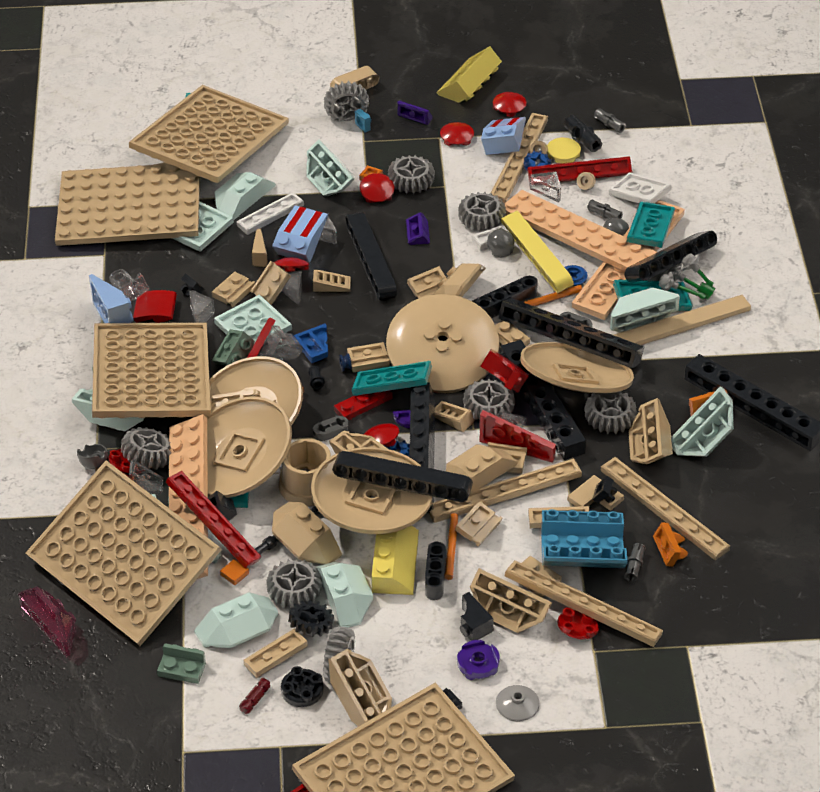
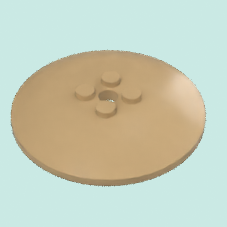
M436 294L416 299L396 314L387 332L386 348L392 366L431 361L432 369L428 382H430L433 392L453 393L467 389L469 385L474 384V381L480 382L481 379H484L489 374L480 365L490 349L497 353L499 352V336L493 320L480 306L463 297ZM446 336L448 339L446 341H440L438 337Z
M561 342L531 344L522 350L520 356L522 365L529 372L550 384L568 390L585 393L619 392L629 388L634 379V374L629 367Z
M256 356L238 360L227 365L209 379L210 396L253 389L259 390L262 398L275 402L284 410L291 425L297 418L302 406L303 387L297 373L290 365L273 357Z
M243 397L218 406L211 411L210 417H206L208 497L215 491H219L226 498L247 493L263 484L281 466L290 448L292 427L288 416L278 404L262 397Z
M360 447L345 450L421 466L410 457L385 448ZM338 453L325 460L317 468L312 478L311 495L319 512L337 526L364 534H386L410 527L427 513L433 497L337 477L333 473L332 468Z

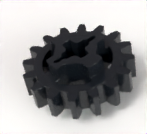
M311 600L308 603L301 601L300 605L295 603L294 607L290 608L288 622L291 623V628L296 627V633L302 631L303 636L310 634L311 637H314V634L322 636L323 632L328 634L329 629L333 628L334 615L332 614V609H327L326 604L321 606L319 601L313 603Z

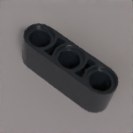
M438 541L430 543L427 549L425 596L430 600H438L444 594L446 546Z

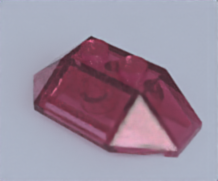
M38 586L19 592L20 607L66 657L69 656L76 633L74 625L76 619L74 615L64 609L59 599L56 600L49 592Z

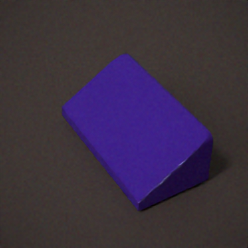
M398 101L399 116L426 125L433 119L429 110Z
M420 212L406 219L408 244H429V228L426 217Z

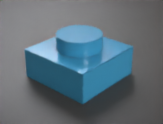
M361 108L356 110L355 124L364 132L370 131L371 118L369 114L365 113Z

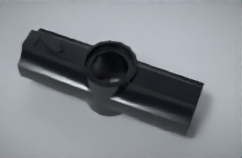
M574 115L565 118L563 124L572 134L573 140L580 141L591 152L601 149L603 143L594 133L592 127L586 126Z

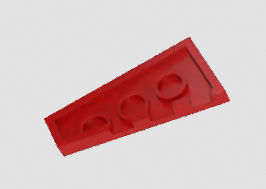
M482 410L480 414L479 442L527 448V456L553 463L556 455L555 443Z

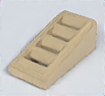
M257 229L252 250L253 266L266 267L267 252L261 229Z
M314 270L313 290L315 292H350V276Z
M441 401L435 407V418L461 432H464L474 422L472 411L444 401Z

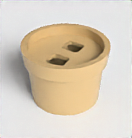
M300 439L290 444L279 475V491L287 501L301 502L307 507L315 506L311 495L312 478L317 468L331 457L330 450L324 443L315 439ZM307 468L309 471L306 472L302 471L301 469Z

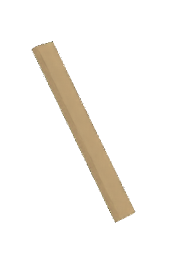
M536 113L531 114L523 130L519 152H511L491 193L493 196L498 195V198L502 199L503 203L507 202L524 169V158L530 153L531 144L540 138L548 122V116Z
M739 295L614 334V336L643 345L751 311V305L743 295Z
M616 457L601 466V472L612 478L615 483L665 522L669 523L670 526L715 561L730 550L729 544Z
M573 458L484 486L471 494L465 502L456 503L447 499L434 502V510H431L429 515L434 523L449 519L452 513L462 515L470 512L479 501L486 506H490L581 477L582 471Z
M514 560L505 571V577L652 647L655 646L662 636V629Z

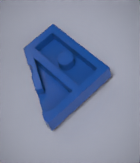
M326 324L294 335V342L311 363L328 357Z

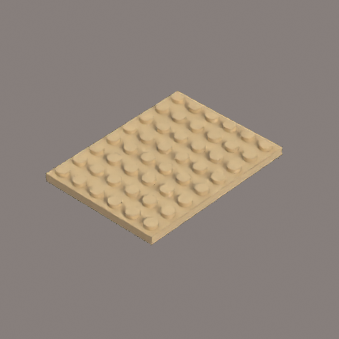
M201 85L129 141V148L176 166L181 170L191 172L196 176L206 178L211 182L219 183L288 124L289 118Z
M171 164L62 171L55 234L56 246L198 236L200 176H196L186 170H181Z
M94 323L92 418L197 417L202 414L205 417L211 416L207 323Z
M105 461L28 549L26 554L141 646L222 549L116 467Z
M436 682L292 765L293 772L309 792H495L512 782L515 777L513 772Z

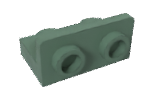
M230 329L212 361L216 365L227 366L238 360L245 359L255 341L244 331Z
M164 644L163 657L157 669V675L159 677L199 684L206 665L205 652L196 648L191 649L175 644Z

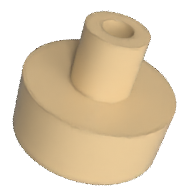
M536 141L531 144L530 153L535 150V152L542 151L543 154H547L548 146L543 141Z
M583 172L577 177L579 188L589 190L594 187L596 180L592 173Z

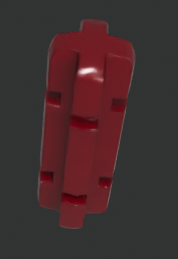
M261 678L245 697L246 699L240 703L239 710L245 714L250 713L253 709L252 706H255L263 697V692H267L270 688V681Z

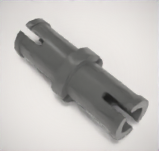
M601 108L595 111L594 117L602 121L605 126L612 127L619 133L624 131L626 124L618 120L615 115L608 114Z
M591 199L587 205L588 210L600 214L603 218L622 219L623 217L622 211L611 208L609 204H602Z
M639 543L633 545L631 556L627 560L628 567L624 574V578L629 581L630 575H632L631 582H635L638 578L639 569L643 566L642 558L646 551V547L641 544L640 550H638Z

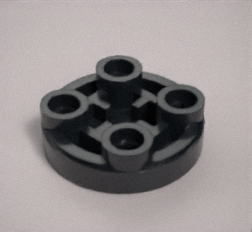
M300 666L293 667L291 672L286 674L281 681V695L292 706H311L320 700L324 692L322 675L310 669H303Z

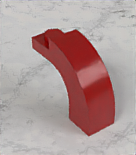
M490 349L480 365L481 368L504 382V387L509 390L513 389L516 392H519L528 378L527 373L492 349Z

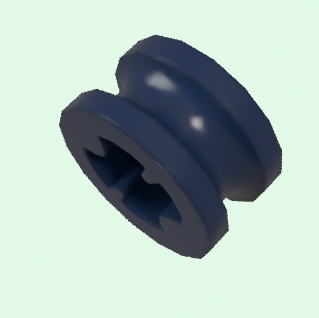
M349 353L345 356L339 355L341 370H352Z

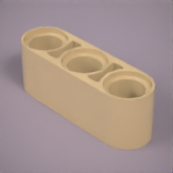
M363 66L335 77L331 81L330 87H334L335 83L340 85L341 81L347 83L349 80L351 84L353 82H356L357 85L361 84L366 90L374 87L380 78L369 66Z

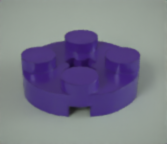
M473 640L465 643L462 649L458 651L457 665L467 679H483L498 672L500 655L494 645L485 644V641ZM475 657H479V659L484 660L477 662L475 661Z

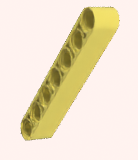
M517 210L501 218L502 224L512 234L516 244L556 293L574 285L569 272Z

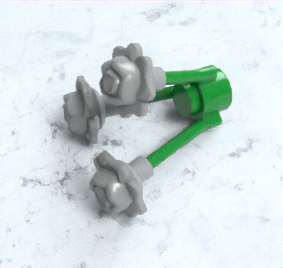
M688 254L682 260L683 267L682 264L668 269L667 275L663 274L659 281V286L664 291H668L671 288L680 289L698 296L702 300L704 298L709 300L716 288L713 287L714 282L709 280L700 270L697 264L699 254L695 256ZM692 269L706 283L701 282L700 285L686 278V275L682 274V270ZM675 281H685L686 283L695 287L697 290L694 291L684 286H681L678 282Z

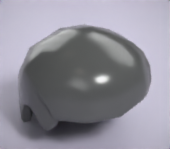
M620 218L609 219L603 225L604 228L622 236L629 229L628 223Z
M504 229L495 230L489 234L487 246L491 249L492 255L501 258L507 257L513 253L514 238L510 232Z
M86 444L83 451L77 449L79 462L85 468H99L108 460V450L102 444L90 446Z

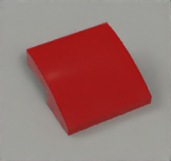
M152 290L138 293L133 315L134 321L139 323L153 319L155 323L172 320L177 296L176 292Z

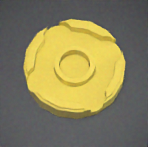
M555 138L547 145L549 159L552 158L557 163H571L577 157H580L581 147L573 139Z

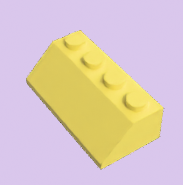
M489 46L470 57L436 93L458 103L464 99L468 101L474 96L473 92L478 91L482 87L481 84L490 79L489 75L499 69L497 66L502 61Z
M412 525L400 531L376 534L372 568V593L413 595L419 530Z

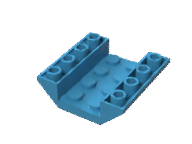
M542 510V566L625 568L627 565V550L623 545V513L614 511Z

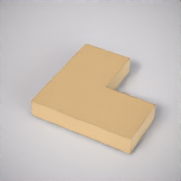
M593 475L569 494L567 501L576 507L589 506L594 502L592 498L596 485L602 480ZM618 491L613 495L615 500L612 503H608L603 499L600 504L611 511L624 500V495Z

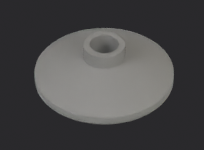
M512 685L504 688L498 694L496 707L503 717L512 721H524L537 713L539 698L532 689L526 686Z

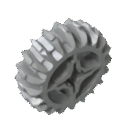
M349 80L347 83L341 81L340 85L335 83L334 87H330L329 91H326L324 97V108L332 120L337 118L338 121H351L355 119L356 110L361 108L364 112H367V107H369V96L365 88L361 84L357 85L356 82L351 84Z
M408 155V157L402 156L401 159L396 158V161H393L388 169V177L393 181L394 190L399 189L400 192L405 191L406 194L408 192L413 194L415 192L421 193V190H427V187H431L434 181V167L428 159H423V156L417 157L415 155L412 157Z
M486 192L471 193L470 196H465V199H461L458 207V217L461 220V224H465L466 228L471 227V230L486 231L502 224L501 218L506 216V207L502 199L498 198V195L493 196L492 193L486 194Z
M481 379L480 382L474 381V384L469 385L468 389L465 390L463 398L464 408L472 411L474 421L480 420L482 410L505 419V417L510 416L514 409L515 398L513 390L504 387V382L499 383L497 379L494 381L490 379L487 381Z
M621 391L592 393L591 397L587 399L584 408L588 425H592L593 429L599 428L600 433L607 431V434L609 432L616 434L617 431L624 432V429H629L637 415L633 397H629L628 393L622 394Z
M132 428L131 431H127L122 439L121 453H123L124 458L128 459V462H133L134 466L139 465L141 468L146 467L157 470L158 467L164 468L165 465L169 464V455L171 454L169 450L171 446L169 444L171 442H169L167 434H161V431H155L154 428Z
M297 558L295 561L288 559L287 563L280 561L279 566L274 565L273 570L269 571L266 580L267 592L271 600H275L276 605L282 603L283 608L286 606L293 608L295 603L300 605L301 601L308 603L309 600L315 602L322 588V578L317 567H314L312 563L307 564L305 559L301 562Z
M341 626L334 627L329 635L323 662V676L327 682H330L328 659L346 649L354 652L355 633L352 629Z

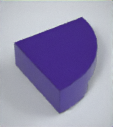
M410 410L393 412V417L397 424L410 428Z

